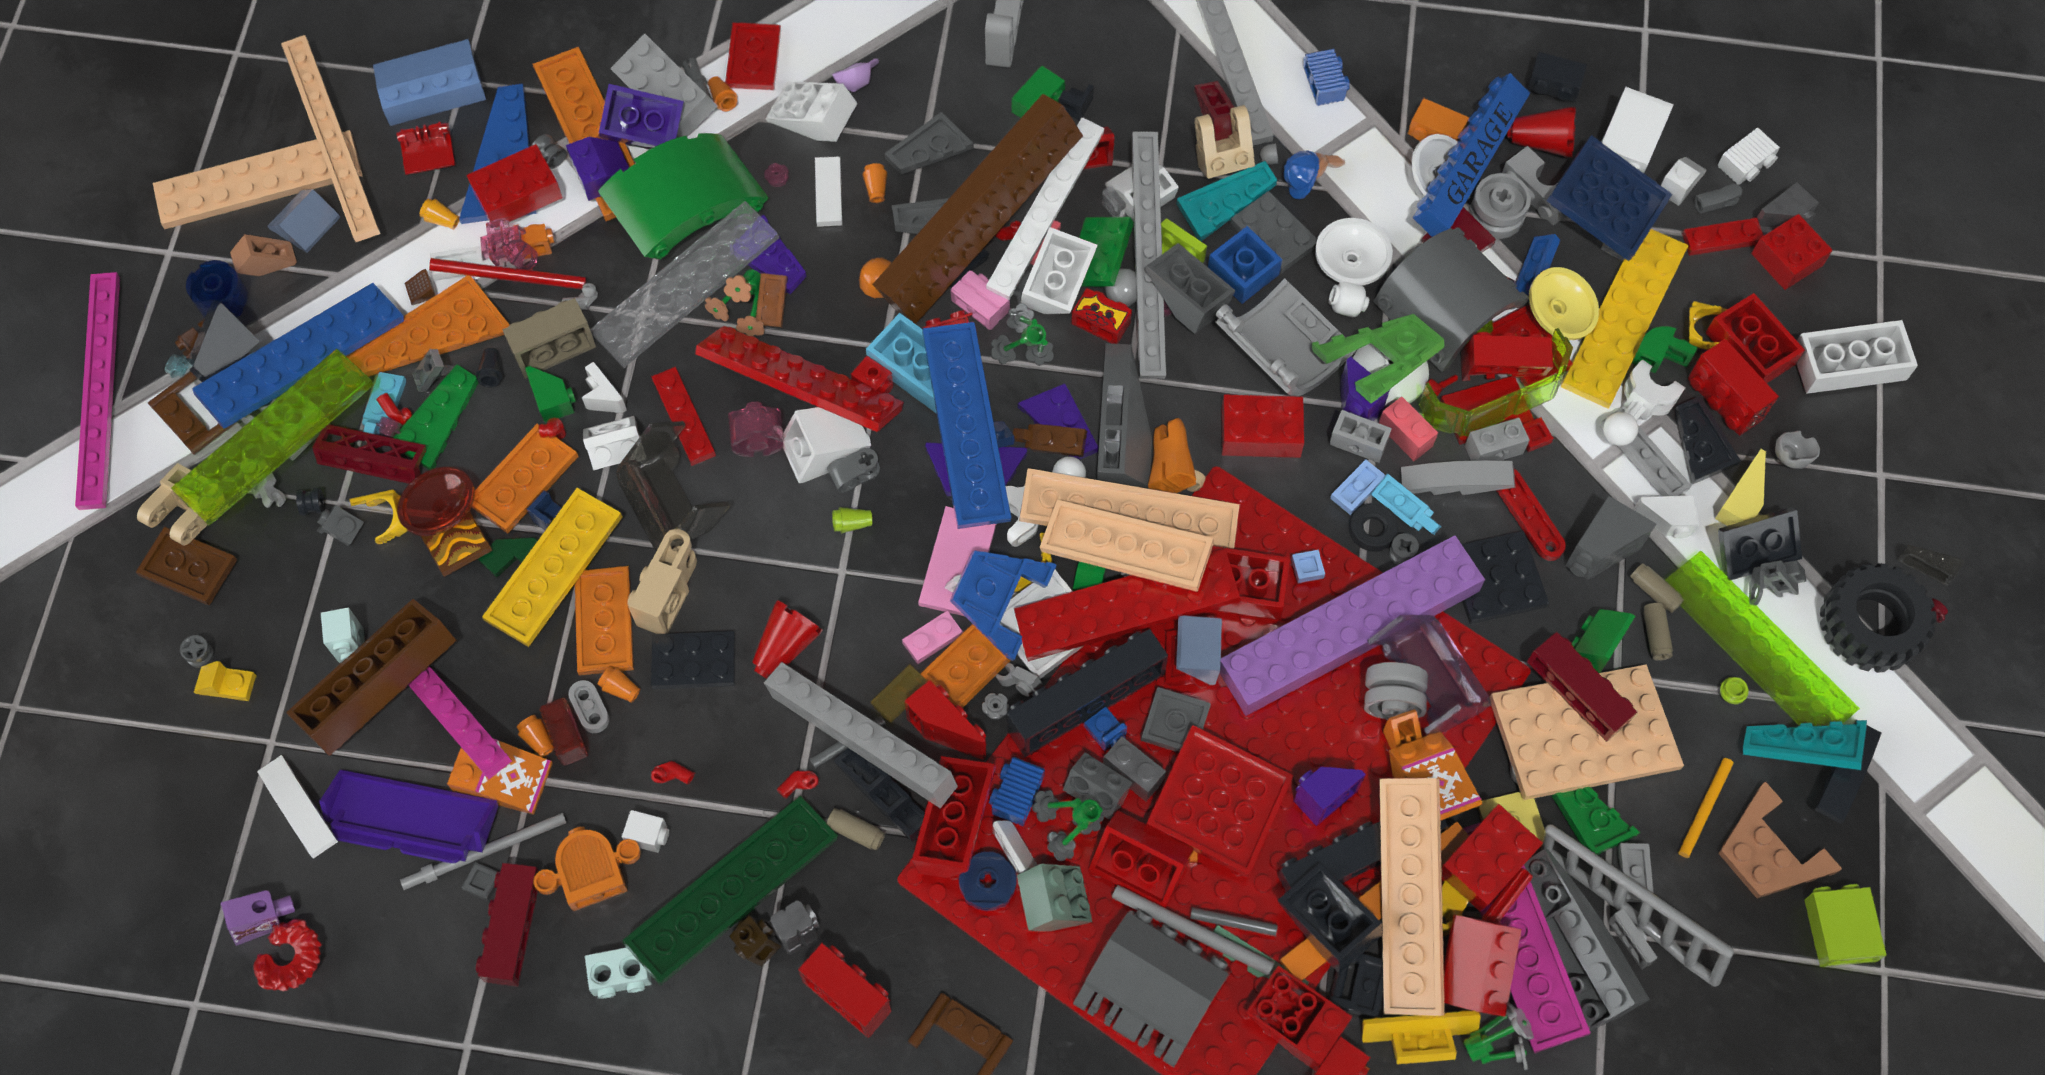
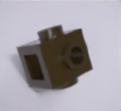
M750 915L737 925L736 930L729 936L736 944L733 949L742 959H747L761 967L782 947L772 934L774 932L773 927L765 919L759 921Z

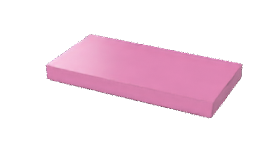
M945 507L919 598V606L964 616L950 602L953 592L945 589V586L955 576L963 573L973 551L989 553L997 524L957 529L954 508Z

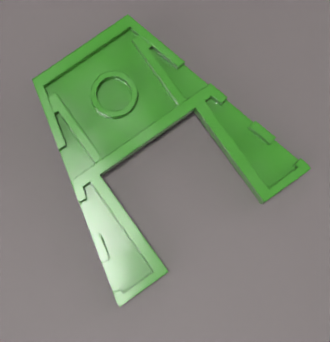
M1415 314L1383 322L1382 327L1371 330L1368 327L1359 329V334L1344 338L1343 334L1331 337V342L1319 345L1318 341L1312 343L1313 352L1326 364L1370 343L1393 362V364L1355 382L1356 391L1370 403L1376 401L1444 348V338Z

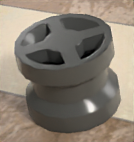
M1402 533L1397 535L1389 550L1391 561L1399 565L1415 557L1419 549L1417 539L1410 534Z
M189 636L180 646L181 656L192 667L201 668L204 665L210 664L214 659L215 652L213 647L202 636Z

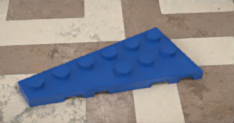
M523 84L498 87L473 172L530 147ZM469 183L459 217L460 223L488 221ZM535 210V211H533V212H531V213H528V214H526V215L537 214V213H536V210Z

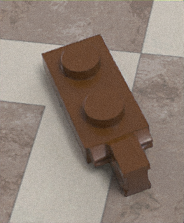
M1029 424L1028 430L1013 429L1015 441L1026 443L1025 448L1031 449L1033 452L1083 457L1088 432L1086 429L1042 424Z

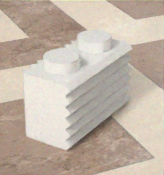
M1756 128L1723 154L1718 167L1726 175H1729V178H1732L1737 185H1740L1746 179L1750 182L1759 174V169L1763 166L1769 168L1777 160L1776 154L1780 147L1759 128Z

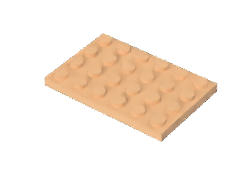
M1647 664L1599 673L1602 677L1607 678L1612 683L1613 688L1622 697L1627 698L1637 711L1633 719L1608 742L1548 683L1492 693L1489 700L1523 800L1680 770L1684 766Z

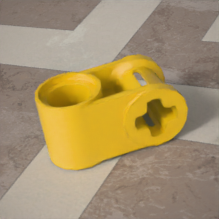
M1446 880L1442 885V917L1447 918V925L1443 924V937L1450 935L1453 914L1462 915L1468 903V900Z

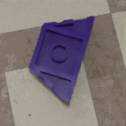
M926 443V452L929 454L934 470L941 480L946 496H951L942 443ZM998 448L1005 486L1016 474V469L1021 461L1025 460L1027 448Z

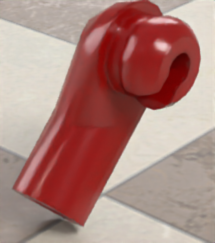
M1014 221L1011 222L1010 226L1002 227L995 234V237L1001 241L1012 240L1021 222Z
M384 393L376 399L384 413L399 425H404L412 416L411 411L406 407L399 411L388 393Z
M670 761L656 766L651 772V779L655 783H665L678 779L688 785L693 780L695 772L674 761Z

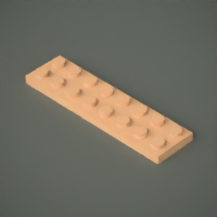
M350 130L342 132L359 177L363 176L353 135ZM315 139L153 183L161 225L164 229L294 195L301 190L333 184L318 141Z
M1029 468L1027 470L1019 518L1021 522L1048 526L1058 499L1211 537L1214 540L1213 546L1234 549L1239 504Z
M1439 778L1380 779L1384 1014L1443 1016L1444 969Z

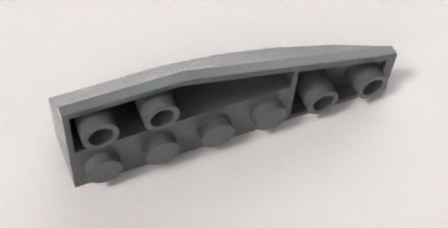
M1106 343L1097 480L1149 489L1152 436L1132 345Z
M1544 849L1531 857L1524 864L1525 869L1532 875L1531 884L1589 1030L1592 1031L1649 1001V997L1612 935L1589 901L1548 849Z

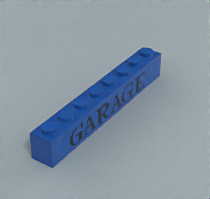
M1511 73L1502 78L1497 77L1489 84L1488 88L1490 90L1479 101L1478 104L1480 106L1478 110L1469 117L1468 121L1470 123L1459 134L1458 143L1448 152L1449 158L1439 167L1437 171L1439 174L1428 185L1426 196L1416 205L1418 209L1412 218L1432 237L1451 228L1530 94Z

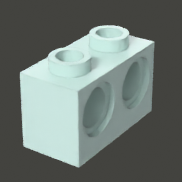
M349 607L321 613L323 643L336 660L341 663L365 642L364 628Z
M627 948L585 956L589 990L598 998H610L615 996L616 992L627 990L629 993L640 992L645 989L644 986L652 985L651 975ZM631 965H640L638 974L635 976L626 975L627 969ZM604 970H610V978L605 982H599L598 975Z

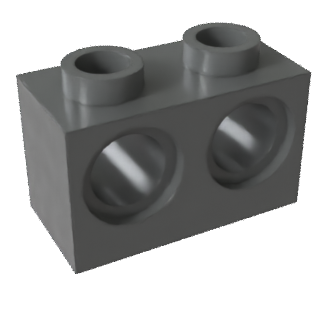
M1084 753L1072 767L1063 791L1074 798H1079L1082 802L1089 799L1094 800L1103 809L1101 815L1111 820L1124 803L1133 782L1087 753Z

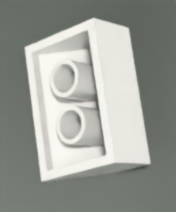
M1049 227L1022 292L1021 303L1043 314L1070 313L1097 245Z

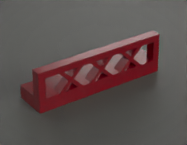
M329 424L323 426L312 447L317 464L417 486L421 480L419 464L426 452V446L422 444ZM329 434L341 437L340 440L333 443L326 442ZM361 440L365 441L366 445L354 448L350 446V443ZM383 445L389 446L392 449L383 454L375 451L376 448ZM407 451L416 452L413 460L401 458L400 454Z

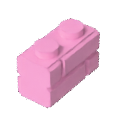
M969 271L962 277L961 281L959 280L952 287L951 301L965 312H972L974 319L991 330L1008 313L1010 300L986 289L989 280L983 274L977 275L973 271Z

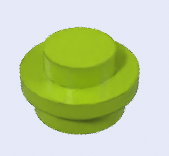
M1727 678L1720 686L1722 698L1730 704H1740L1748 697V686L1741 678Z

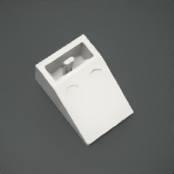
M787 81L766 120L817 141L836 142L854 111L857 102L844 84Z

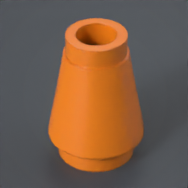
M719 76L709 79L708 86L713 101L717 105L716 108L724 112L732 110L737 105L736 92Z
M869 164L864 167L862 175L870 202L880 203L885 200L887 171L884 170V165Z
M610 666L604 671L597 684L602 687V691L631 703L634 702L641 691L618 668L614 669Z
M536 715L527 717L517 725L518 736L540 757L547 756L555 749L542 719H538Z

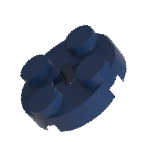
M981 852L976 854L971 859L968 871L959 875L960 891L966 903L979 910L992 911L1008 905L1016 890L1017 879L1015 869L998 853ZM987 874L991 875L992 880H996V883L992 884L990 888H985L984 884H980V880L985 879Z

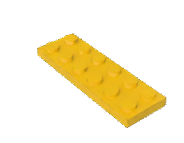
M576 488L482 616L483 620L529 647L623 517L622 514Z

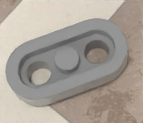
M586 680L574 683L569 689V699L582 726L590 733L603 731L609 724V715L595 686ZM589 694L586 700H580L581 695ZM594 717H600L598 723H591V720Z

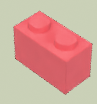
M1402 396L1382 411L1379 424L1392 428L1390 438L1413 461L1433 447L1438 432Z

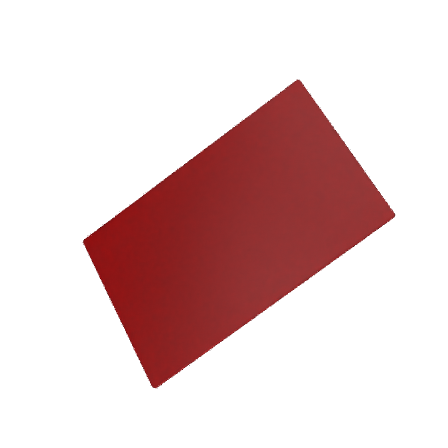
M1218 466L1213 467L1206 476L1201 489L1192 494L1193 497L1239 504L1234 549L1290 558L1285 602L1280 620L1219 610H1209L1191 615L1193 617L1222 619L1221 658L1383 573ZM1319 550L1325 577L1323 579L1298 583L1291 561L1292 555ZM1442 611L1247 716L1243 713L1220 674L1214 685L1195 678V683L1170 687L1165 683V671L1164 676L1111 706L1108 710L1120 724L1125 723L1127 726L1126 740L1166 771L1164 782L1147 802L1130 789L1124 803L1118 810L1144 824L1147 822L1179 753L1141 741L1157 687L1211 703L1203 728L1204 731L1294 775L1250 875L1245 877L1197 853V863H1188L1166 909L1214 932L1218 925L1281 964L1280 959L1307 939L1278 903V899L1286 893L1278 878L1282 864L1295 857L1298 860L1307 857V852L1317 846L1322 845L1325 848L1332 845V840L1344 833L1350 836L1358 832V827L1369 821H1372L1373 824L1381 821L1380 779H1395L1392 774L1389 754L1391 748L1383 732L1388 720L1374 717L1364 710L1365 694L1369 690L1365 685L1367 669L1375 664L1398 662L1415 665L1426 670L1428 674V688L1423 694L1427 697V709L1425 715L1418 718L1422 738L1441 731L1453 746L1464 768L1467 767L1497 723L1489 700L1492 693L1521 688L1531 669ZM1178 619L1138 631L1143 633L1150 629L1166 651L1167 631L1178 630ZM1138 631L1083 646L1061 664L1045 686L1050 688L1064 674L1069 672L1073 674L1080 670V667L1086 661L1101 658L1110 647L1123 645L1128 642L1127 640L1131 635ZM1083 723L1024 758L1008 733L986 762L995 764L996 769L972 858L981 852H994L1002 855L1012 865L994 836L992 826L996 821L1009 820L993 815L992 805L989 804L994 788L999 789L1003 782L1000 779V774L1005 763L1010 764L1012 758L1015 757L1044 768L1045 776L1038 791H1052L1054 797L1059 802L1072 801L1076 798L1063 791L1072 767L1084 753L1103 763L1104 756L1112 747L1104 751L1085 729ZM1320 767L1362 770L1366 775L1358 792L1317 826L1294 802L1297 793L1295 789L1301 784L1299 779L1309 770L1315 772ZM1031 807L1024 826L1012 822L1037 865L1080 866L1092 922L1049 932L1029 931L1018 879L1015 893L1008 905L996 910L984 911L966 903L960 891V874L948 878L919 874L911 859L898 876L897 881L900 886L1161 1075H1257L1278 1044L1273 1037L1245 1014L1269 979L1267 977L1258 978L1248 971L1246 964L1238 960L1231 961L1223 956L1222 952L1177 931L1176 937L1184 942L1191 940L1203 948L1202 953L1210 958L1215 955L1228 963L1226 968L1232 972L1211 1002L1175 1067L1163 1061L1173 1043L1172 1039L1160 1058L1154 1055L1157 1045L1165 1036L1156 1029L1144 1048L1137 1045L1148 1024H1145L1135 1042L1112 1029L1123 1010L1122 1008L1110 1026L1104 1024L1105 1016L1114 1005L1110 1000L1104 998L1099 1011L1094 1016L1087 1012L1097 996V992L1085 1011L1073 1004L1110 937L1129 911L1134 910L1137 912V910L1112 898L1117 887L1116 884L1088 870L1105 828L1110 822L1106 817L1100 822V830L1096 832L1091 831L1087 835L1079 833L1073 839L1076 844L1073 850L1074 857L1071 859L1066 858L1064 861L1057 860L1054 852L1048 850L1047 845L1049 842L1047 836L1051 832L1058 834L1061 831L1068 836L1077 827L1072 822L1073 807L1059 808L1056 811V818L1048 819L1046 822H1040L1037 818V812H1034ZM1381 865L1342 884L1358 899L1382 881ZM989 874L985 875V879L980 880V884H984L985 888H990L992 884L996 883V880H992ZM1192 907L1278 925L1276 936L1190 919ZM1152 919L1153 923L1162 927L1163 923ZM1328 961L1305 978L1309 982L1308 986L1315 990L1330 968L1331 964Z

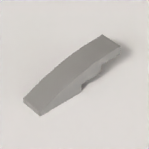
M1452 461L1401 467L1402 485L1413 494L1431 491L1433 495L1460 491L1462 495L1515 487L1514 464L1512 461Z

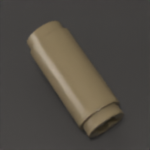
M1644 563L1630 576L1635 584L1657 603H1662L1665 610H1668L1670 613H1673L1685 600L1678 591Z
M1662 603L1647 604L1644 606L1643 615L1650 653L1654 660L1669 659L1673 656V647L1666 610Z
M834 808L827 820L828 826L833 831L876 851L881 846L886 834L880 828L842 809Z

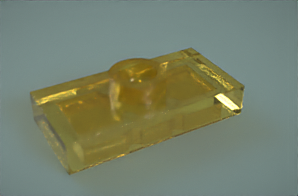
M909 665L871 701V705L892 723L905 710L904 701L928 681Z

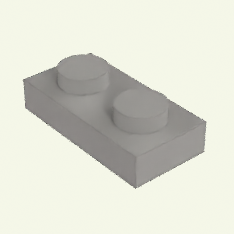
M1620 843L1618 845L1620 871L1654 894L1649 844ZM1628 891L1625 902H1643Z

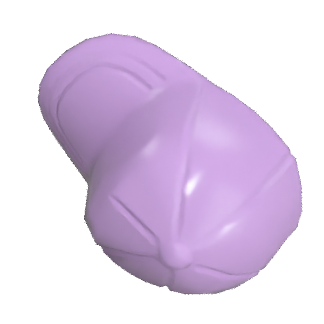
M876 58L869 63H856L844 70L832 73V76L836 83L844 84L847 90L855 92L869 83L871 68L876 66L879 60Z

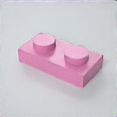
M946 611L902 639V643L916 663L919 664L955 641L963 631L950 613Z

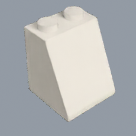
M1626 87L1602 143L1644 173L1673 104Z
M820 407L795 411L780 438L798 483H804L829 473L827 467L833 461L871 446L870 437L862 425Z

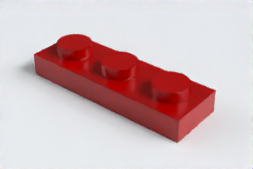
M1757 218L1684 229L1682 233L1683 240L1688 245L1687 251L1689 256L1754 246L1764 236Z

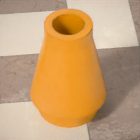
M428 198L420 210V217L424 218L425 222L448 227L452 230L457 227L460 221V216L454 214L437 199L431 200Z

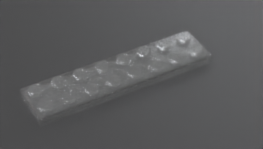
M744 201L590 329L592 336L625 368L704 302L707 297H710L726 283L727 278L734 277L779 239L778 233Z

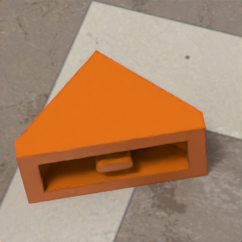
M1415 709L1388 719L1383 732L1391 749L1422 738L1418 714Z

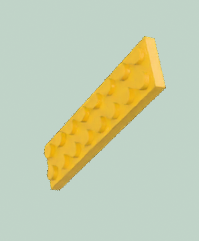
M1650 229L1635 255L1629 261L1624 259L1599 309L1597 324L1586 335L1561 388L1607 409L1610 408L1688 248L1687 244Z

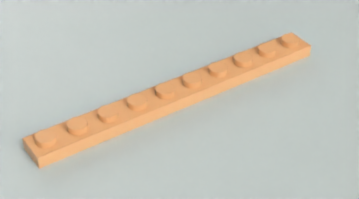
M303 35L281 43L355 242L380 234L306 36Z

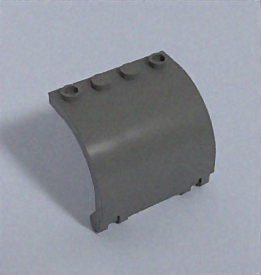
M1459 227L1447 229L1416 248L1391 273L1373 301L1390 320L1415 314L1444 338V348L1429 359L1441 372L1449 369L1461 349L1485 324L1514 306L1518 309L1521 308L1529 300V297L1524 292H1520L1516 288L1517 285L1512 280H1509L1476 247L1477 245L1471 239L1467 240L1464 237L1465 233Z

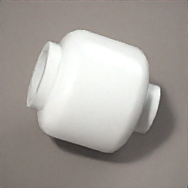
M1341 282L1338 285H1334L1330 292L1329 304L1332 305V310L1335 313L1355 318L1368 307L1369 297L1366 296L1363 286Z

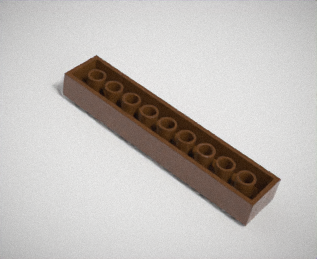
M1042 94L872 284L897 313H901L916 324L1083 137V134L1064 106Z

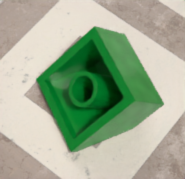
M1599 609L1595 617L1588 616L1581 628L1586 632L1582 638L1575 637L1572 642L1573 648L1582 657L1587 658L1592 663L1593 668L1600 673L1628 630L1635 615Z

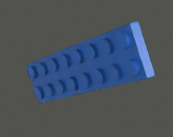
M371 283L192 388V391L215 420L225 429L404 322L403 314L374 283Z
M975 322L923 328L922 336L957 529L1011 522V513Z

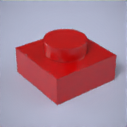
M1542 417L1522 424L1529 438V443L1526 447L1528 452L1552 443L1554 438Z

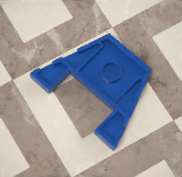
M973 551L950 602L1007 659L1013 661L1021 647L1023 636L1001 626L1000 622L1019 579L1023 577L1045 588L1048 586L1057 565L1050 562L1043 563L1031 559H1018L1006 555Z

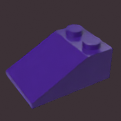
M609 84L599 129V138L651 148L675 139L684 101Z

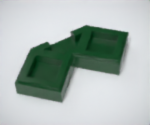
M535 538L496 539L490 545L492 551L477 560L497 578L516 560L522 563L538 540Z

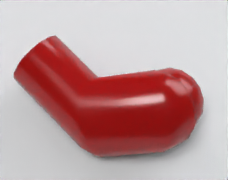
M551 418L547 421V424L543 423L538 427L541 438L549 437L551 439L556 437L560 440L566 436L565 427L558 418Z
M794 771L777 788V791L787 799L796 789L815 788L818 785L819 779L812 771Z

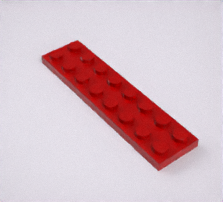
M722 326L696 345L695 354L875 432L881 430L903 408L904 402L890 394L880 391L875 392L867 384L858 383L849 379L846 375L832 372L822 365L813 364L804 360L801 356L787 353L777 346L759 341L756 337L747 336L732 327Z
M1221 549L1210 553L1198 592L1130 575L1014 608L1020 635L1023 636L1022 643L1025 655L1029 662L1177 620L1180 616H1191L1241 602L1226 549Z

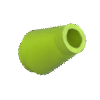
M839 507V510H833L832 522L834 532L840 531L842 534L872 526L871 510L865 511Z

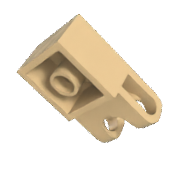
M672 529L666 533L649 566L643 568L638 588L633 590L628 598L627 604L636 626L655 634H668L689 593L687 583L696 567L697 558L695 552L691 549L690 537L685 531ZM681 539L684 541L682 546H676L671 549V542L673 540Z

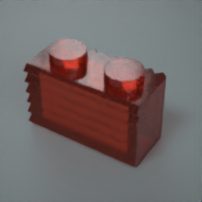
M561 698L541 706L539 711L560 763L566 766L586 758L588 753L567 700Z

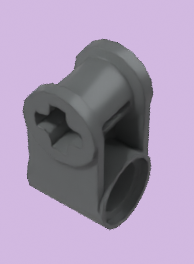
M863 448L844 458L833 461L828 465L827 470L838 492L844 493L877 477L880 472V465L877 453L870 448Z

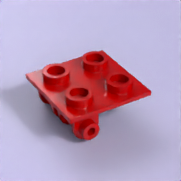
M439 121L437 124L428 125V127L424 124L423 128L416 126L415 130L413 128L404 130L403 128L401 132H397V139L401 144L405 175L455 166L448 123H441Z

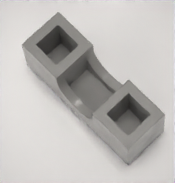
M1527 146L1506 161L1502 173L1513 175L1522 180L1529 189L1531 195L1530 204L1539 212L1543 219L1555 225L1566 216L1546 201L1557 184L1548 186L1538 181L1537 178L1540 176L1545 162Z

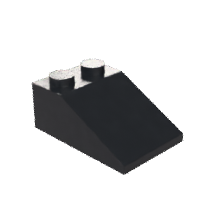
M1321 863L1278 899V903L1315 949L1339 973L1382 936V922Z

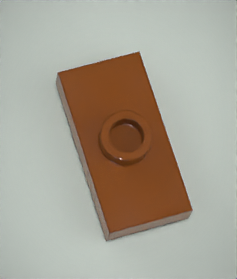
M761 273L756 319L763 322L764 326L782 328L787 276Z

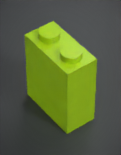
M1851 884L1841 887V890L1831 891V887H1820L1814 889L1813 893L1804 899L1820 967L1877 962L1886 956L1870 887L1859 888L1858 884Z

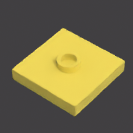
M1521 792L1483 800L1482 805L1477 807L1482 822L1500 804L1543 842L1545 829L1534 798L1523 800Z

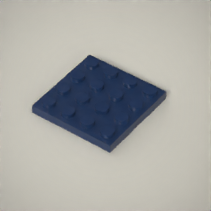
M1591 135L1546 201L1629 261L1639 249L1671 198L1672 193Z

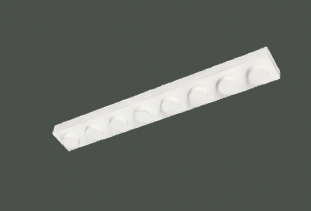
M1083 117L1077 125L1083 137L1049 174L986 285V289L1007 300L1011 298L1045 238L1049 227L1054 222L1104 133L1103 127Z

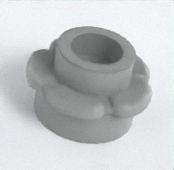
M988 694L985 697V702L982 703V710L989 718L1000 719L1009 711L1008 699L1003 694ZM993 704H998V707L994 708Z

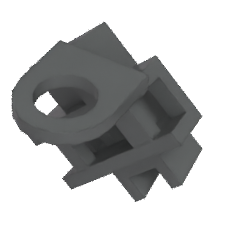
M1797 560L1784 563L1782 561L1761 564V567L1753 568L1752 579L1749 582V603L1754 606L1758 605L1765 588H1771L1778 597H1783V593L1786 592L1798 595V583L1807 582L1805 569Z

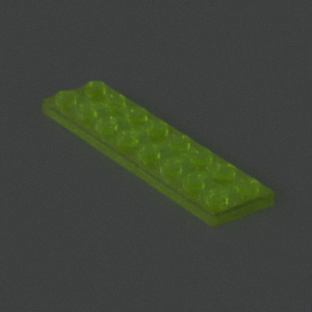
M338 349L334 350L171 487V490L210 526L373 387L374 383Z
M1699 551L1665 579L1685 599L1680 606L1799 726L1800 723H1812L1813 726H1829L1830 722L1842 721V724H1844L1860 709L1757 605H1751L1749 597L1702 551Z

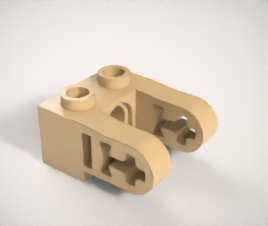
M1245 105L1231 108L1230 115L1233 135H1229V138L1215 141L1211 117L1208 114L1195 117L1198 167L1208 179L1255 166L1250 118Z
M177 463L160 480L161 486L142 504L137 513V520L153 528L178 506L186 511L173 524L170 530V538L182 545H187L221 512L227 503L220 485Z

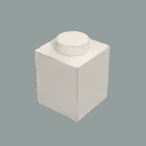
M631 810L622 838L623 840L632 839L636 841L641 849L659 853L661 845H665L667 842L669 829H667L663 818Z

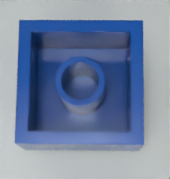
M1246 226L1210 254L1208 268L1235 290L1233 296L1243 304L1279 275L1282 259Z

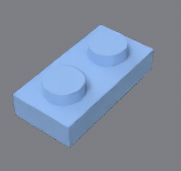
M1365 460L1332 493L1330 499L1351 515L1371 495L1386 475L1369 461Z

